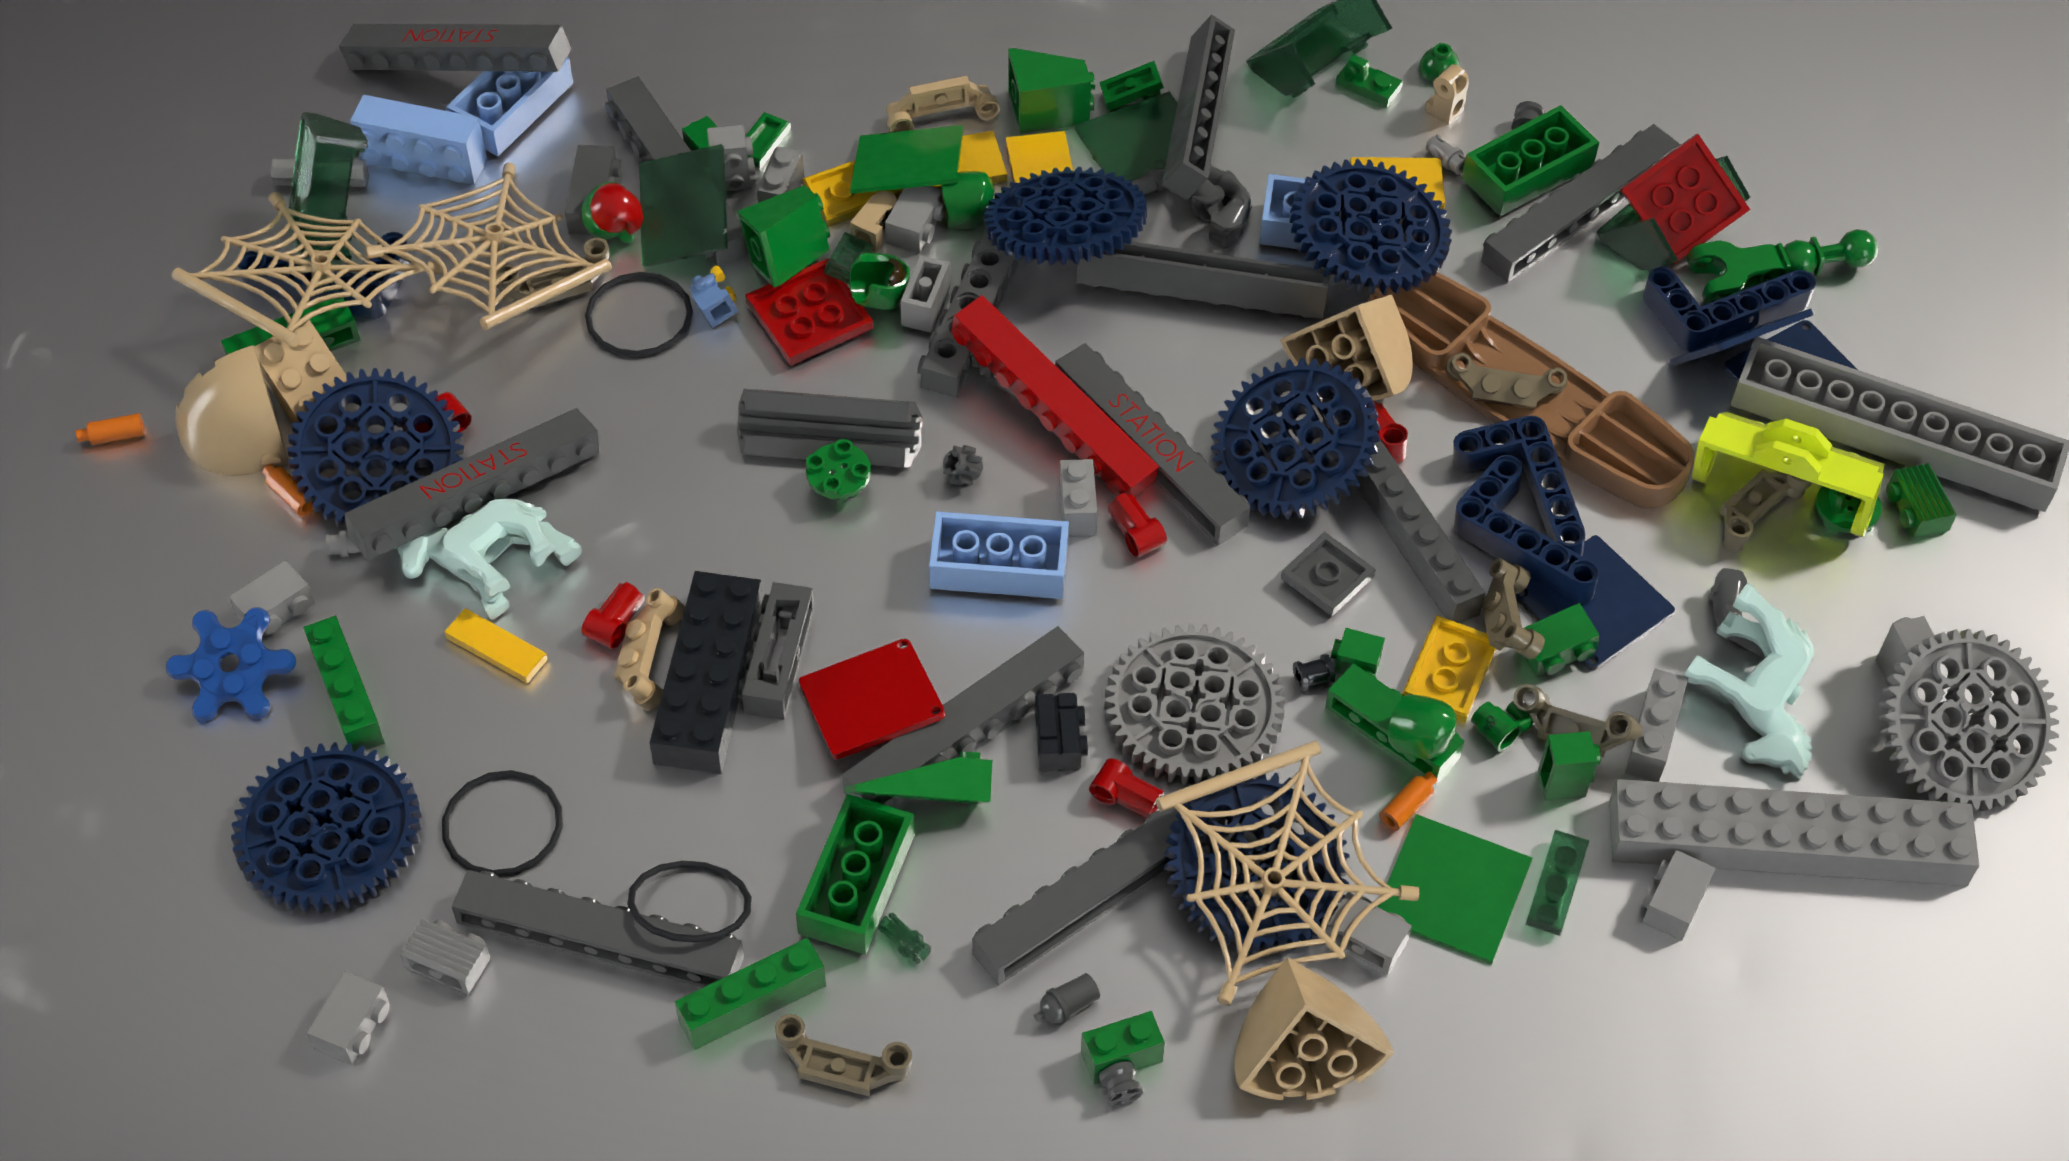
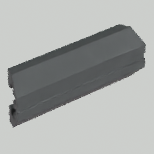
M744 388L738 404L737 435L740 452L744 455L806 460L810 454H813L820 447L835 443L840 439H847L867 455L871 465L905 468L912 465L921 448L923 417L916 403L910 401Z

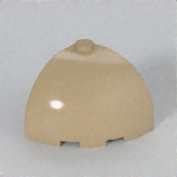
M1392 294L1352 307L1280 339L1285 352L1295 366L1298 365L1301 358H1304L1308 366L1313 358L1317 359L1320 367L1325 361H1329L1332 369L1339 365L1343 373L1349 371L1353 379H1359L1361 385L1367 389L1369 397L1373 401L1403 392L1411 380L1413 369L1411 345Z
M254 345L237 350L214 362L216 367L203 376L198 373L184 389L185 396L181 403L176 406L175 423L182 448L194 463L208 471L232 476L258 473L263 471L269 464H272L275 468L289 464L274 405Z
M1287 957L1260 991L1244 1020L1235 1050L1234 1071L1238 1087L1251 1094L1275 1100H1283V1096H1304L1305 1100L1336 1094V1088L1354 1080L1357 1083L1363 1081L1385 1064L1394 1054V1051L1382 1029L1357 1002L1330 981Z

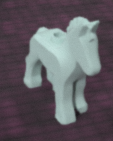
M518 499L492 500L475 513L466 515L459 524L449 530L445 527H440L395 548L401 556V568L407 578L412 579L420 576L424 566L431 558L458 578L468 582L472 589L481 595V603L492 620H495L508 610L510 605L502 591L505 592L511 586L508 580L490 564L511 544L530 545V556L537 567L542 565L547 556L552 552L555 553V556L564 566H568L579 558L582 552L581 546L575 542L574 538L555 530L548 522H541L546 517V511L542 510V507H534L533 504L525 503Z
M1747 583L1736 598L1733 607L1741 612L1750 613L1759 623L1750 621L1740 614L1737 616L1730 611L1718 627L1716 633L1725 638L1737 636L1753 641L1761 648L1766 658L1756 666L1745 681L1716 667L1698 655L1694 658L1683 676L1688 678L1687 682L1704 684L1714 688L1721 697L1733 704L1751 728L1763 736L1760 740L1745 744L1741 751V757L1745 762L1781 768L1783 774L1791 772L1800 780L1804 770L1808 769V763L1811 762V739L1804 733L1805 727L1797 723L1795 717L1789 715L1784 710V705L1786 702L1793 705L1804 689L1799 686V683L1814 656V647L1806 630L1800 631L1798 623L1792 622L1790 618L1785 622L1783 612L1770 605L1753 585Z

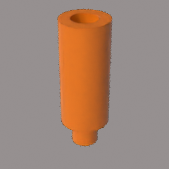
M141 413L88 422L87 428L76 430L78 443L90 441L92 446L145 436V427Z
M272 464L267 465L263 469V474L266 476V485L299 516H307L313 511L314 501L309 503L304 501V494L306 492H298V481H293L292 475L283 467L275 468Z
M1427 772L1423 777L1415 776L1379 813L1382 823L1389 829L1398 831L1434 794L1433 786L1438 781L1436 776L1431 772Z

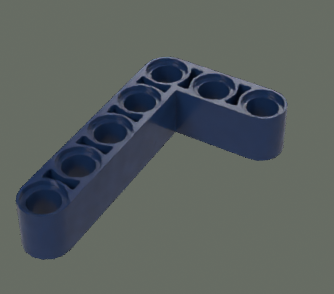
M389 232L383 235L381 239L391 245L404 235L399 232ZM253 251L245 252L241 263L238 265L239 270L248 269L255 261L258 253ZM386 254L402 264H411L396 254ZM263 255L255 269L268 268L273 261V257ZM381 257L369 258L375 264H391ZM279 259L274 268L288 267L289 262ZM381 271L368 272L360 277L351 287L355 290L365 280ZM397 271L380 277L367 285L360 294L366 298L375 288L406 271ZM312 272L300 273L304 275L309 280V282L311 281ZM348 272L340 279L347 283L356 274ZM282 274L299 284L304 292L306 291L307 286L302 280L292 274ZM267 275L259 276L280 286L295 302L300 303L302 297L291 285L283 280ZM241 277L244 283L262 290L269 296L287 300L278 291L260 282ZM403 279L380 291L370 301L372 303L370 308H366L363 305L348 306L352 315L365 319L382 317L387 312ZM333 282V283H329V284H326V285L317 287V288H315L314 290L319 289V288H322V287H325V286H331V285H336V284H335L334 282ZM343 289L323 292L321 294L310 297L309 301L314 300L318 297L345 291ZM352 296L343 297L345 301L356 300Z
M1660 266L1650 271L1643 292V299L1681 349L1691 352L1756 326L1803 311L1810 303L1816 286V279L1810 272L1796 270L1707 305L1700 306L1678 276L1671 269Z
M1534 415L1524 416L1466 430L1455 436L1453 441V460L1455 467L1462 472L1469 473L1487 469L1496 458L1503 455H1511L1519 459L1523 465L1548 537L1583 556L1585 529L1543 419ZM1565 541H1573V542H1575V543H1570V544H1569V543H1565Z
M1499 456L1457 502L1454 519L1455 533L1496 558H1501L1511 565H1520L1530 572L1531 578L1576 603L1591 601L1595 596L1598 583L1599 569L1597 565L1502 511L1519 491L1522 464L1514 456Z

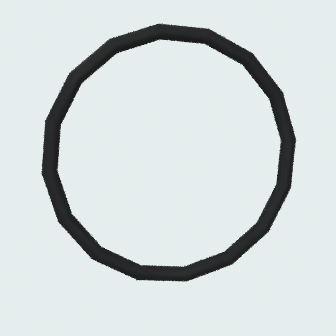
M636 272L620 275L601 285L589 299L585 320L589 334L599 346L618 355L640 357L660 353L676 344L688 331L693 310L689 295L677 282L661 274ZM638 278L659 280L675 288L684 299L687 313L683 327L669 341L654 348L638 351L621 349L603 341L594 330L591 318L594 304L608 288L622 281Z
M514 770L490 772L467 782L450 799L442 817V840L452 859L467 870L479 873L480 871H489L498 877L516 875L539 864L555 847L563 828L562 806L552 788L534 775ZM513 777L530 781L547 793L555 808L556 826L549 843L535 858L515 868L491 870L472 865L457 853L449 838V819L456 803L471 788L490 779Z
M682 860L660 864L642 873L629 888L627 905L634 920L650 933L671 941L700 943L721 939L739 929L750 915L752 897L744 882L727 869L707 862ZM678 868L705 869L726 877L738 886L744 897V909L735 923L718 932L702 935L674 934L654 927L640 915L635 905L636 891L646 879L662 871Z

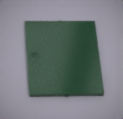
M1169 91L1075 125L1074 129L1091 153L1093 160L1097 162L1101 169H1104L1105 175L1115 172V177L1123 175L1124 181L1135 180L1144 176L1146 171L1150 169L1165 168L1178 103Z
M722 144L685 153L680 152L676 155L639 163L640 204L644 217L641 226L642 266L649 267L681 259L686 260L690 257L728 249L724 146Z

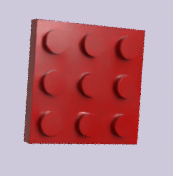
M1699 134L1689 138L1620 188L1624 197L1671 264L1679 262L1688 255L1693 247L1705 243L1751 210Z
M828 258L804 268L778 287L774 288L771 284H768L745 294L747 305L790 366L873 329V320L863 306L855 303L850 288Z

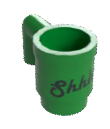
M1489 701L1485 702L1474 712L1471 718V722L1476 726L1477 731L1498 752L1506 750L1522 732L1534 725L1529 713L1518 709L1514 701L1507 706L1506 712L1499 706L1495 707Z

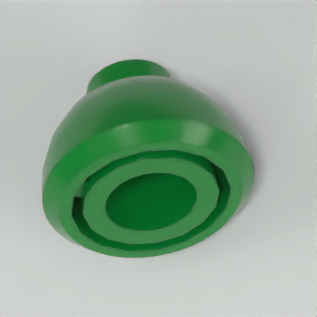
M1439 43L1426 51L1422 56L1419 70L1423 77L1434 82L1448 66L1452 64L1460 66L1458 56L1448 44Z

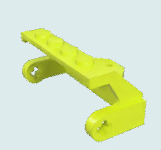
M1729 412L1719 413L1717 418L1709 417L1698 441L1692 480L1706 483L1715 461L1716 452L1720 451L1862 499L1850 533L1864 537L1874 512L1885 464L1859 456L1853 452L1832 447V444L1819 429L1786 418L1765 425L1760 421H1753Z

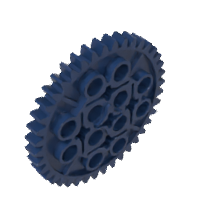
M1346 159L1342 167L1338 163L1333 162L1331 169L1324 165L1321 172L1315 170L1312 178L1306 177L1304 184H1301L1298 192H1296L1292 203L1289 220L1292 223L1290 231L1295 233L1294 242L1301 243L1298 249L1299 252H1307L1305 260H1315L1316 262L1313 267L1315 270L1324 268V277L1331 274L1335 275L1334 283L1337 284L1343 279L1347 289L1352 284H1356L1358 292H1361L1364 287H1368L1370 294H1374L1376 288H1379L1381 293L1386 295L1388 288H1391L1395 294H1398L1401 287L1406 292L1410 291L1412 285L1419 288L1422 281L1429 282L1431 275L1435 276L1438 269L1442 268L1452 239H1450L1452 230L1448 228L1451 221L1445 218L1447 210L1440 209L1442 201H1433L1435 192H1424L1427 186L1425 183L1416 185V176L1407 179V171L1405 170L1399 174L1395 173L1396 168L1394 165L1387 170L1383 162L1374 167L1369 159L1366 165H1362L1361 161L1356 159L1352 166Z
M1065 167L1062 172L1057 168H1053L1052 173L1041 170V175L1039 176L1030 173V179L1020 177V183L1010 182V188L1002 187L1001 193H995V199L989 200V205L986 206V212H984L985 229L988 239L992 240L993 246L998 245L999 251L1005 250L1007 256L1015 254L1016 260L1025 257L1027 263L1037 259V264L1040 265L1046 260L1050 266L1054 265L1056 261H1060L1062 265H1066L1068 260H1072L1075 264H1078L1080 259L1091 262V256L1102 259V253L1104 252L1112 255L1114 254L1113 248L1122 250L1124 249L1123 243L1131 244L1132 238L1139 237L1138 232L1143 231V225H1146L1147 218L1146 198L1143 197V191H1139L1138 185H1132V180L1124 181L1123 175L1115 177V172L1105 175L1104 169H1101L1095 173L1092 167L1086 171H1082L1081 167H1077L1075 171Z
M1304 358L1299 360L1297 366H1294L1292 360L1288 359L1286 368H1282L1278 362L1275 363L1273 372H1270L1267 367H1263L1262 377L1253 373L1251 374L1253 383L1249 384L1242 381L1241 385L1244 390L1242 392L1232 391L1235 400L1224 401L1228 411H1219L1218 415L1222 421L1214 423L1218 433L1211 435L1215 442V445L1211 446V450L1215 455L1212 461L1217 467L1215 469L1216 472L1225 477L1228 485L1237 494H1241L1247 499L1251 511L1257 508L1260 514L1264 516L1270 510L1273 518H1277L1282 511L1286 519H1290L1293 511H1296L1299 518H1303L1305 509H1308L1312 515H1316V506L1320 505L1327 511L1329 500L1338 505L1340 503L1338 494L1342 493L1349 497L1351 494L1348 486H1360L1356 477H1367L1368 473L1363 466H1372L1374 462L1370 455L1378 453L1374 443L1380 441V437L1376 432L1381 429L1376 420L1379 418V415L1374 408L1375 404L1372 398L1369 397L1367 389L1361 385L1358 378L1353 379L1349 371L1343 373L1339 365L1332 369L1329 361H1325L1320 367L1315 358H1313L1309 366ZM1290 391L1287 396L1280 397L1284 392ZM1334 396L1331 401L1323 403L1326 398ZM1313 405L1318 410L1322 418L1326 419V422L1330 427L1333 435L1330 434L1324 423H1321L1319 421L1320 419L1317 416L1314 408L1312 407ZM1263 409L1260 413L1253 415L1256 410ZM1282 412V415L1277 417L1276 414ZM1306 414L1303 419L1296 420L1300 415ZM1350 420L1348 424L1339 426L1343 421ZM1289 430H1292L1302 446H1299L1295 439L1292 438ZM1279 432L1275 437L1269 438L1272 433ZM1322 438L1320 442L1311 444L1315 439ZM1257 441H1260L1265 450L1267 451V453H1270V457L1272 458L1273 462L1278 468V471L1274 469L1268 458L1264 457L1265 454L1263 453ZM1251 449L1247 455L1241 456L1244 451ZM1295 455L1292 460L1284 462L1287 457ZM1313 459L1315 462L1309 465L1308 461ZM1339 461L1335 467L1327 468L1330 463ZM1267 473L1264 478L1256 480L1260 474ZM1311 479L1307 485L1299 486L1302 481Z
M373 368L371 376L367 377L365 371L360 369L359 378L355 379L350 372H347V381L343 383L336 376L334 377L335 387L332 388L324 383L322 384L323 395L316 391L312 392L315 403L310 401L303 402L306 412L297 411L296 415L299 422L291 424L292 431L295 434L288 435L289 444L293 445L287 448L288 456L293 457L288 462L289 468L294 469L291 473L293 481H299L297 484L298 492H306L304 494V501L306 503L314 501L313 511L315 513L324 509L323 516L326 521L335 515V524L339 527L345 521L344 513L423 478V476L416 474L419 468L426 467L434 473L463 460L459 456L464 454V445L459 444L463 441V435L457 432L460 429L459 421H452L454 411L446 410V399L437 402V390L427 394L428 383L425 382L416 387L415 376L405 382L404 372H400L396 378H392L390 369H387L384 376L381 377L377 368ZM351 403L360 406L359 410L355 412H348L344 410V407ZM396 403L407 405V409L400 412L394 411L391 407ZM421 423H427L432 429L426 433H420L415 430V427ZM327 425L337 428L332 434H324L320 430ZM372 425H381L384 427V430L375 434L369 432L368 428ZM396 425L401 428L405 425L406 432L401 430L394 432V426ZM358 426V432L356 433L351 430L347 433L346 427L355 428ZM352 446L358 447L361 450L357 455L353 456L344 453L348 447ZM397 446H404L408 449V452L403 455H396L392 450ZM329 468L337 471V474L331 478H325L320 475L323 470ZM373 468H381L385 471L380 477H372L368 474ZM346 469L352 472L358 469L359 476L356 477L354 474H351L347 477ZM397 469L399 471H402L406 469V475L404 476L403 474L399 473L395 476L394 470ZM350 490L361 492V496L354 500L347 499L344 495Z
M333 742L330 751H326L321 743L318 745L316 753H312L308 746L305 747L304 756L299 757L293 751L291 752L290 762L287 763L284 759L279 758L278 765L280 768L276 770L273 767L267 766L266 770L269 776L265 778L257 775L255 779L258 787L247 786L246 790L249 797L239 799L243 809L234 811L237 821L231 825L235 833L231 835V840L235 846L232 849L238 866L243 872L246 881L251 882L255 891L261 890L265 899L272 896L276 905L281 904L285 900L289 910H292L299 903L302 912L306 913L310 905L313 904L316 912L321 913L324 904H328L331 911L335 912L338 902H342L346 909L350 908L352 898H356L361 904L364 903L365 892L376 897L377 890L375 886L379 884L382 887L388 888V876L399 878L397 866L408 867L409 864L406 856L415 854L413 844L420 841L417 832L422 830L419 820L422 818L413 784L409 782L406 773H401L397 763L391 765L388 756L380 759L377 750H373L367 755L363 745L354 752L351 743H347L343 751H340L337 742ZM346 776L342 780H336L339 777ZM377 789L373 793L366 794L369 790ZM297 790L295 793L287 795L289 792ZM321 804H327L322 808H317ZM357 817L355 820L347 822L349 818ZM272 818H277V819H276L275 821H273V822L266 823L267 821H269V820L272 819ZM388 830L382 835H376L380 831ZM308 831L302 836H297L301 832ZM332 845H338L334 849L326 850L328 847ZM368 858L364 863H357L361 859ZM288 859L285 863L276 865L279 861ZM313 873H319L317 876L313 878H307L309 875Z
M1274 773L1270 780H1267L1266 774L1255 779L1244 781L1184 803L1183 805L1188 810L1231 811L1251 806L1270 797L1286 785L1291 778L1289 777L1283 784H1280L1278 773ZM1290 788L1268 804L1272 807L1274 814L1290 803L1294 789ZM1314 792L1307 796L1312 803L1316 797ZM1301 797L1299 798L1296 812L1309 826L1324 836L1334 829V827H1331L1318 817L1304 803ZM1324 802L1315 807L1323 812L1326 804ZM1260 807L1251 812L1226 816L1227 825L1217 823L1214 817L1198 818L1207 825L1230 828L1235 827L1237 823H1239L1238 826L1252 825L1273 815L1265 814ZM1177 812L1175 816L1179 821L1174 820L1169 827L1174 833L1169 834L1166 838V842L1172 845V847H1168L1164 852V856L1173 859L1164 866V869L1175 872V874L1169 877L1167 884L1178 885V888L1172 893V897L1184 898V901L1178 907L1179 910L1190 908L1192 912L1187 921L1192 922L1199 919L1201 922L1197 931L1200 933L1207 928L1211 929L1209 940L1213 941L1217 938V935L1209 919L1195 901L1188 902L1186 900L1188 894L1195 893L1199 865L1193 837L1180 813ZM1287 813L1276 821L1255 830L1233 833L1230 843H1249L1244 837V832L1253 833L1257 841L1270 837L1272 828L1279 830L1284 826ZM1334 814L1326 815L1332 820L1335 818ZM1193 824L1199 840L1206 843L1210 848V854L1203 853L1204 878L1201 890L1203 892L1213 889L1216 875L1215 854L1209 836ZM1291 827V831L1309 847L1319 841L1317 837L1304 829V835H1300ZM1217 832L1223 838L1228 837L1230 834L1225 832ZM1281 836L1271 843L1258 847L1237 849L1244 855H1259L1263 850V854L1277 850ZM1290 837L1288 838L1285 852L1296 857L1305 852ZM1335 838L1327 844L1330 863L1339 879L1344 884H1349L1347 880L1341 878L1346 876L1347 873L1340 864L1336 850L1337 839ZM1342 840L1343 848L1347 844L1346 840ZM1217 843L1218 848H1219V851L1221 852V850H1222L1223 847H1221V846ZM1320 849L1312 856L1314 870L1321 882L1335 883L1325 866L1322 849ZM1226 850L1221 854L1222 876L1220 888L1229 887L1231 870L1227 866L1229 855ZM1343 852L1346 861L1350 858V855ZM1275 856L1261 860L1259 863L1260 868L1265 872L1267 869L1272 868ZM1235 858V862L1239 865L1241 873H1237L1236 885L1244 884L1242 863ZM1288 860V863H1281L1280 869L1282 870L1292 861ZM1307 860L1302 864L1304 875L1305 870H1309ZM1248 868L1250 882L1261 879L1254 872L1250 874L1251 870ZM1297 868L1293 872L1291 880H1300ZM1287 887L1285 891L1294 898L1298 888ZM1259 889L1254 890L1259 900H1261L1263 894ZM1305 889L1300 896L1299 903L1307 914H1309L1312 900L1318 890ZM1247 891L1243 892L1244 895L1242 897L1236 894L1245 908L1252 912L1254 916L1257 907ZM1325 891L1318 902L1314 921L1319 926H1321L1327 908L1337 891ZM1277 894L1274 897H1270L1265 912L1276 908H1290V906L1281 897L1278 898L1279 895ZM1344 894L1342 895L1338 903L1342 902L1343 898L1345 897ZM1229 895L1223 896L1224 903L1231 911L1240 930L1243 945L1249 926L1242 918L1240 909ZM1212 898L1202 900L1214 916L1224 936L1226 946L1234 941L1235 949L1238 953L1235 934L1225 912ZM1336 905L1331 915L1335 913V911L1338 908V905ZM1296 913L1277 914L1261 920L1257 931L1279 925L1305 922ZM1310 928L1265 934L1253 939L1249 952L1250 955L1258 952L1260 946L1263 951L1292 942L1311 940V934L1317 935Z

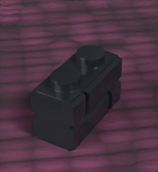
M1058 693V695L1038 694L1035 696V720L1039 770L1042 772L1058 771L1059 769L1063 771L1079 770L1081 768V757L1088 756L1087 735H1080L1079 727L1085 726L1084 706H1077V694Z

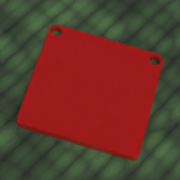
M908 639L897 640L802 676L798 680L832 758L835 760L933 724L945 717L944 707Z

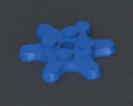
M260 607L251 608L246 612L242 622L233 628L222 626L212 611L202 610L194 615L192 627L200 638L199 647L190 655L172 656L167 661L165 669L168 676L174 680L191 679L198 684L200 688L199 696L191 708L192 715L197 721L203 723L212 721L217 716L220 707L230 701L241 704L245 714L254 720L262 719L268 715L270 702L262 692L263 682L270 675H284L293 671L296 666V657L288 649L270 650L264 646L262 635L270 623V616L265 609ZM229 655H236L239 659L238 667L232 672L222 671L221 659Z

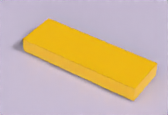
M466 608L444 631L446 639L526 684L529 683L548 660L547 653Z

